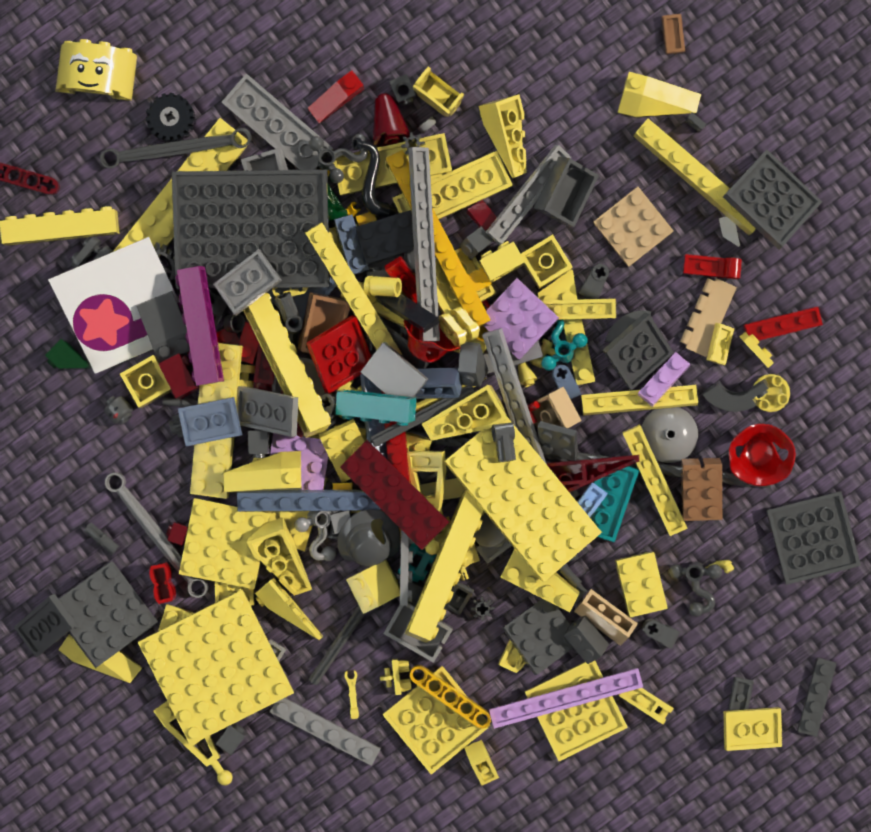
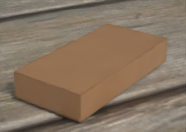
M681 14L662 16L665 55L685 53Z

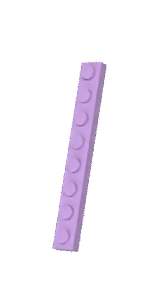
M635 668L489 709L495 729L643 688L639 669Z

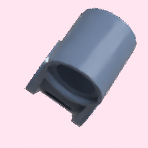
M557 365L552 370V377L556 383L557 390L564 387L570 400L581 395L570 369L565 365ZM559 368H560L561 370H565V371H566V373L563 374V375H564V378H563V379H562V377H560V376L557 377V375H556L557 373H559V371H558Z

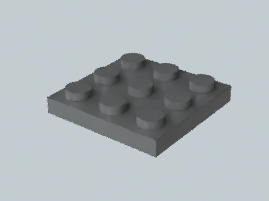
M647 312L641 315L603 349L617 373L631 391L674 354L652 317Z
M540 599L502 627L534 675H538L574 648L564 636L570 624L556 605L544 599Z

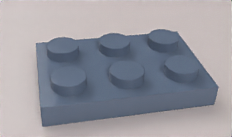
M234 397L178 408L185 446L242 435Z

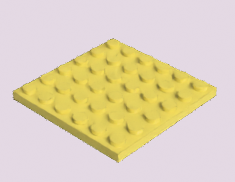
M243 589L138 641L189 745L294 693Z

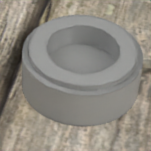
M430 117L417 129L421 134L425 133L436 123V120Z

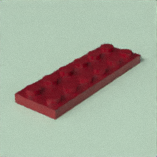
M368 440L340 466L421 550L450 523Z

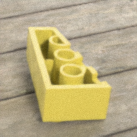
M514 549L501 575V578L568 612L571 611L579 595V591L556 572L545 582H542L516 549Z

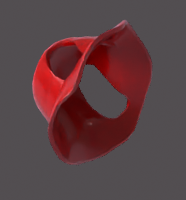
M404 320V326L408 332V348L418 359L432 363L439 360L448 351L461 349L460 346H455L449 340L440 326V341L436 343L420 341L419 329Z
M755 424L747 427L732 440L729 448L732 473L743 482L754 486H769L786 479L792 471L796 457L795 447L791 439L782 430L769 424ZM773 442L779 448L788 450L786 460L783 461L779 457ZM744 446L740 456L737 457L736 447Z

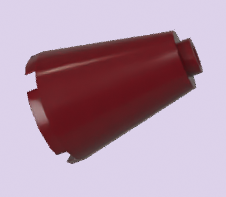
M388 93L378 95L374 106L373 144L377 145L378 148L405 142L403 137H410V132L394 97Z

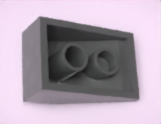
M173 291L136 305L159 363L178 353L183 354L190 351V346L185 337L187 328L183 323L182 312Z

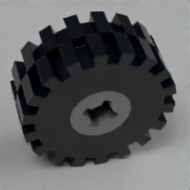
M164 93L161 94V97H155V101L153 103L150 102V108L146 110L147 126L153 135L166 143L184 140L183 138L185 137L188 138L190 131L194 130V123L196 124L195 112L190 103L181 95H175L174 93H169V95Z

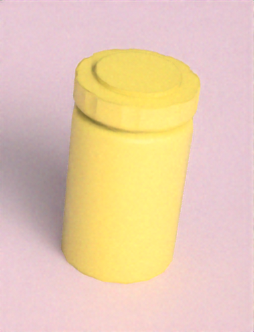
M367 276L365 278L364 292L366 295L399 297L401 294L402 283L400 278Z

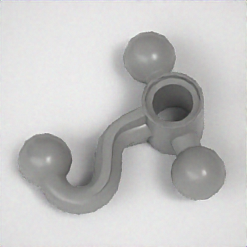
M309 511L307 519L301 517L295 521L294 527L298 532H306L311 525L317 526L318 536L310 544L309 548L310 555L315 560L332 561L335 559L336 550L332 546L324 547L321 553L317 552V548L327 537L326 527L330 524V515L343 511ZM321 514V519L317 522V517Z

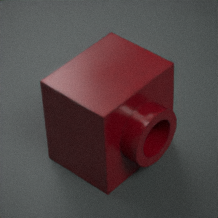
M179 522L169 525L166 533L169 536L167 541L185 545L188 526Z

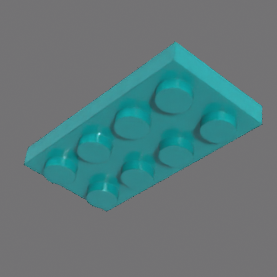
M628 466L594 481L597 486L608 493L590 517L602 532L597 537L615 542L639 469Z

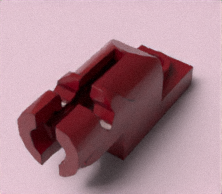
M259 344L253 388L272 392L274 372Z

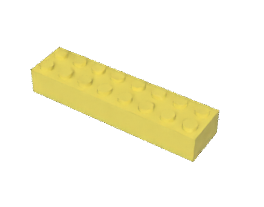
M466 489L461 495L440 550L405 631L406 635L425 643L435 639L438 633L437 623L440 620L442 621L445 616L446 610L444 606L451 601L454 593L451 589L455 584L457 585L461 576L458 572L460 568L465 566L468 559L466 552L472 549L476 540L473 535L479 531L483 520L480 518L485 512Z

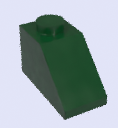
M60 339L45 354L48 358L47 363L54 369L91 368V365L64 339Z

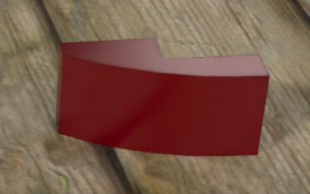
M483 200L467 209V214L479 228L482 226L485 231L488 230L497 218Z

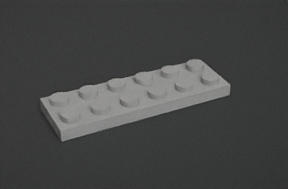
M245 74L221 103L274 149L283 150L284 157L299 170H316L318 168L319 154L310 148L309 141L312 137L320 136L248 74ZM324 141L323 148L333 150V147Z

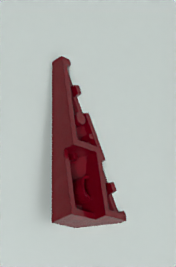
M640 455L549 462L546 464L568 492H571L639 462Z

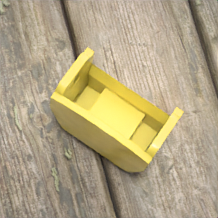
M430 67L425 69L413 85L415 93L445 117L452 116L464 98L462 92L461 94L436 76L431 72Z

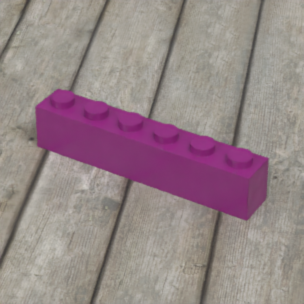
M196 266L177 270L176 283L180 287L179 301L184 310L182 319L187 328L185 337L190 346L189 360L193 364V381L196 382V386L224 382L205 267Z

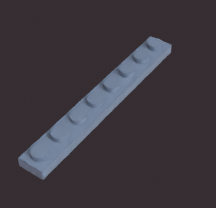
M363 490L237 492L238 511L381 510Z

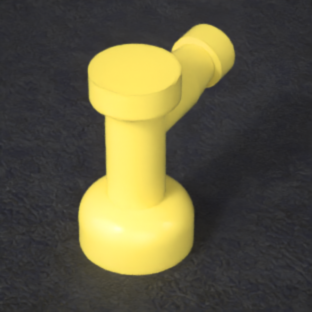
M543 339L541 342L543 357L529 361L543 369L541 362L545 355L553 356L556 354L555 349L551 348L553 343L546 339Z

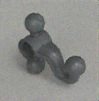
M356 134L352 138V142L355 137L360 138L362 141H367L363 134ZM318 136L312 137L309 141L310 148L319 154L318 166L322 170H329V179L336 184L343 181L344 173L335 167V159L345 156L350 161L359 163L365 160L368 155V150L360 148L361 153L359 155H355L345 148L335 151L324 149V141ZM326 156L331 158L332 161L325 163L322 161V158Z
M697 561L692 562L688 568H682L679 564L670 566L669 575L672 578L679 579L686 575L688 580L692 581V588L695 594L708 601L705 606L699 602L690 604V614L694 617H699L703 613L712 611L715 607V598L710 592L700 588L699 580H701L703 575H708L712 579L720 578L722 568L717 564L705 568L702 563ZM691 568H698L700 575H693Z

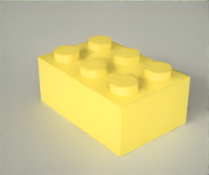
M653 551L615 560L627 614L630 618L668 609Z

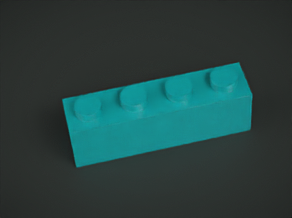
M345 389L337 391L336 415H342L343 419L360 417L361 421H372V419H377L379 423L395 421L397 425L402 426L415 421L416 397Z

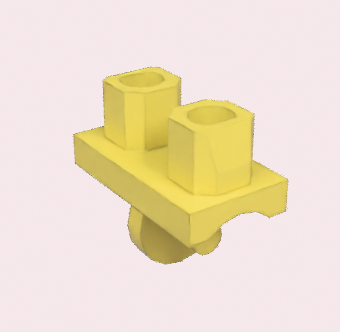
M398 658L392 659L393 674L390 673V668H384L385 675L380 676V681H386V687H392L391 680L394 679L395 694L401 695L402 692L412 689L411 678L400 680L401 672L410 671L409 661L398 660Z

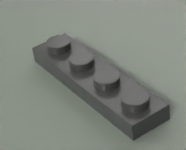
M819 657L816 658L797 732L817 737L836 662Z

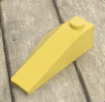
M629 72L618 113L632 117L696 113L701 94L648 76Z
M520 95L480 105L479 110L483 125L511 177L515 178L527 173L526 150L523 148L522 138L525 137V131L522 130L524 110Z
M487 385L422 423V426L430 440L433 441L483 429H491L493 424H499L508 418L492 385Z
M301 451L279 452L224 472V492L302 490Z
M70 634L59 648V651L73 662L131 683L142 669L140 665L121 650L95 669Z

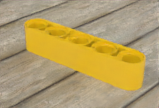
M415 665L411 668L410 678L419 687L476 727L484 729L490 725L491 717L486 709L426 667ZM415 670H422L424 676L421 679H416L413 676ZM431 681H438L440 687L437 690L430 689L429 683ZM447 692H454L456 698L453 701H447L445 694ZM463 703H469L472 706L469 712L461 710L460 707ZM485 714L487 721L479 723L476 720L477 716Z

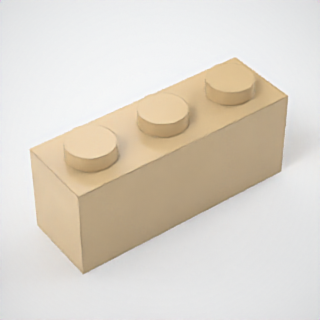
M592 589L582 598L574 610L579 616H586L594 627L620 646L630 637L638 624Z

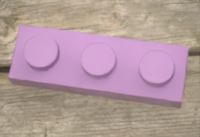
M675 352L638 392V396L653 407L690 367V363Z

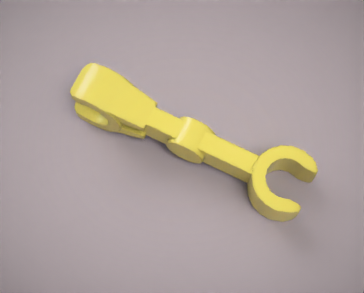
M354 670L355 677L349 679L347 676L348 671H346L345 679L349 686L351 719H358L359 711L355 688L358 675L356 670Z

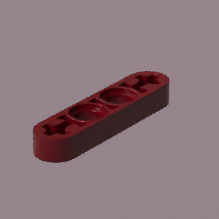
M0 162V170L5 171L4 175L0 173V181L47 195H55L60 189L59 182L52 177ZM15 170L19 173V177L17 180L11 181L9 173ZM30 176H35L37 178L36 185L29 186L27 179ZM53 181L52 184L55 185V188L48 191V188L42 186L41 182L50 184Z

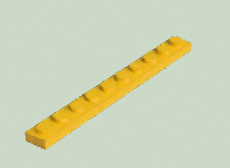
M403 150L385 158V161L412 211L409 161ZM432 208L435 257L460 306L467 311L473 322L481 326L491 319Z

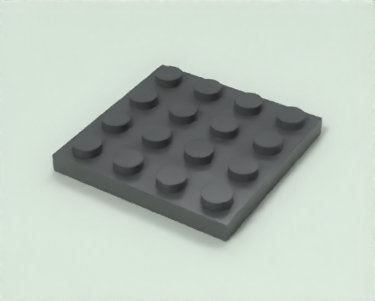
M768 150L752 164L723 196L729 204L778 250L786 244L822 203L813 192Z
M842 491L766 510L785 585L861 566Z
M113 561L59 598L62 605L77 624V626L69 631V634L95 669L158 623Z

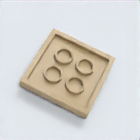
M636 187L593 222L628 267L673 232V229L639 187Z

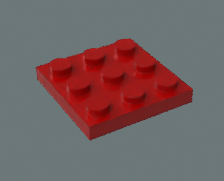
M351 315L306 343L324 391L327 394L332 393L362 374L361 370L371 359L359 322L354 315Z

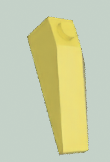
M283 517L265 523L247 539V544L254 558L261 561L266 566V569L270 573L272 572L279 579V582L294 596L312 590L294 540Z
M275 577L255 593L257 595L255 599L262 607L265 605L274 613L318 640L323 637Z

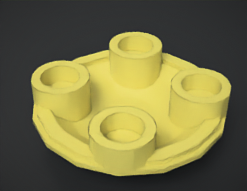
M774 374L758 378L754 385L765 379L769 384V389L761 398L755 397L757 401L756 406L767 412H776L784 408L790 397V387L781 376Z

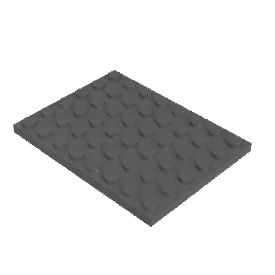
M327 170L172 171L176 288H180L176 283L177 270L196 266L205 267L208 288H215L213 283L258 249L262 251L282 280L273 288L330 287V274L305 234L306 231L321 222L329 233Z

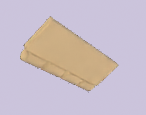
M707 278L702 291L707 293L708 296L700 294L695 309L701 312L700 314L693 312L687 324L693 331L685 329L680 340L681 343L686 344V349L707 357L715 323H722L737 287L717 278L714 281Z

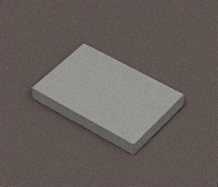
M258 249L213 283V285L233 314L237 316L282 280L262 251Z
M386 342L381 344L361 370V373L385 394L415 397L428 381L426 376Z

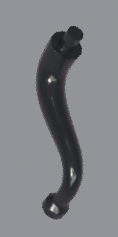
M355 137L352 142L353 149H367L371 157L362 188L364 207L371 214L386 218L388 215H395L396 208L390 207L387 202L377 201L375 198V185L380 165V155L377 147L370 142L362 141L360 138Z

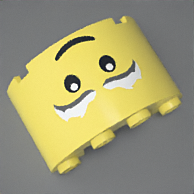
M80 39V42L64 41L60 51L56 92L75 94V91L110 95L113 99L132 101L137 55L132 53L130 48L120 49L111 47L110 43L100 41L99 44H93L90 40Z

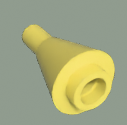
M518 364L520 385H524L525 388L534 385L537 377L528 364Z

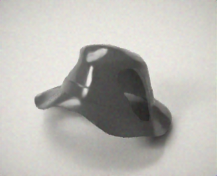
M368 509L356 513L343 525L338 535V550L342 558L363 566H374L394 557L398 553L401 544L399 527L380 510ZM375 519L383 521L384 544L376 538L371 529V522Z

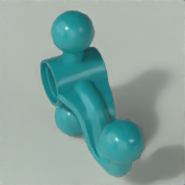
M564 320L556 321L557 325L551 335L556 354L545 356L542 359L541 365L545 370H553L558 361L563 363L570 362L574 357L573 350L585 347L588 342L586 335L582 333L576 334L571 343L561 341L559 335L564 328ZM563 349L569 350L566 355L560 354V351Z

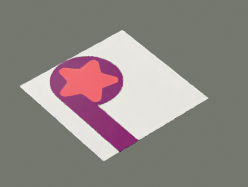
M149 237L48 279L95 374L153 349L136 305L173 291L182 314L184 313Z

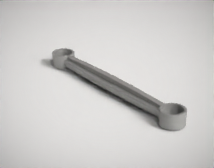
M118 472L109 474L105 479L106 488L111 492H117L145 532L179 572L182 560L180 553L170 541H167L168 538L126 488L125 477ZM114 475L122 480V485L118 489L111 488L109 484L110 478ZM181 575L188 583V592L192 597L200 598L208 592L209 586L205 579ZM201 581L204 584L205 589L202 594H196L192 591L193 582Z

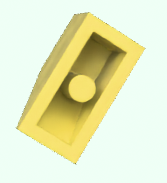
M482 740L464 747L470 764L482 786L499 778Z

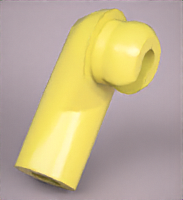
M720 560L711 564L719 565L724 569L725 573L734 570L730 560Z

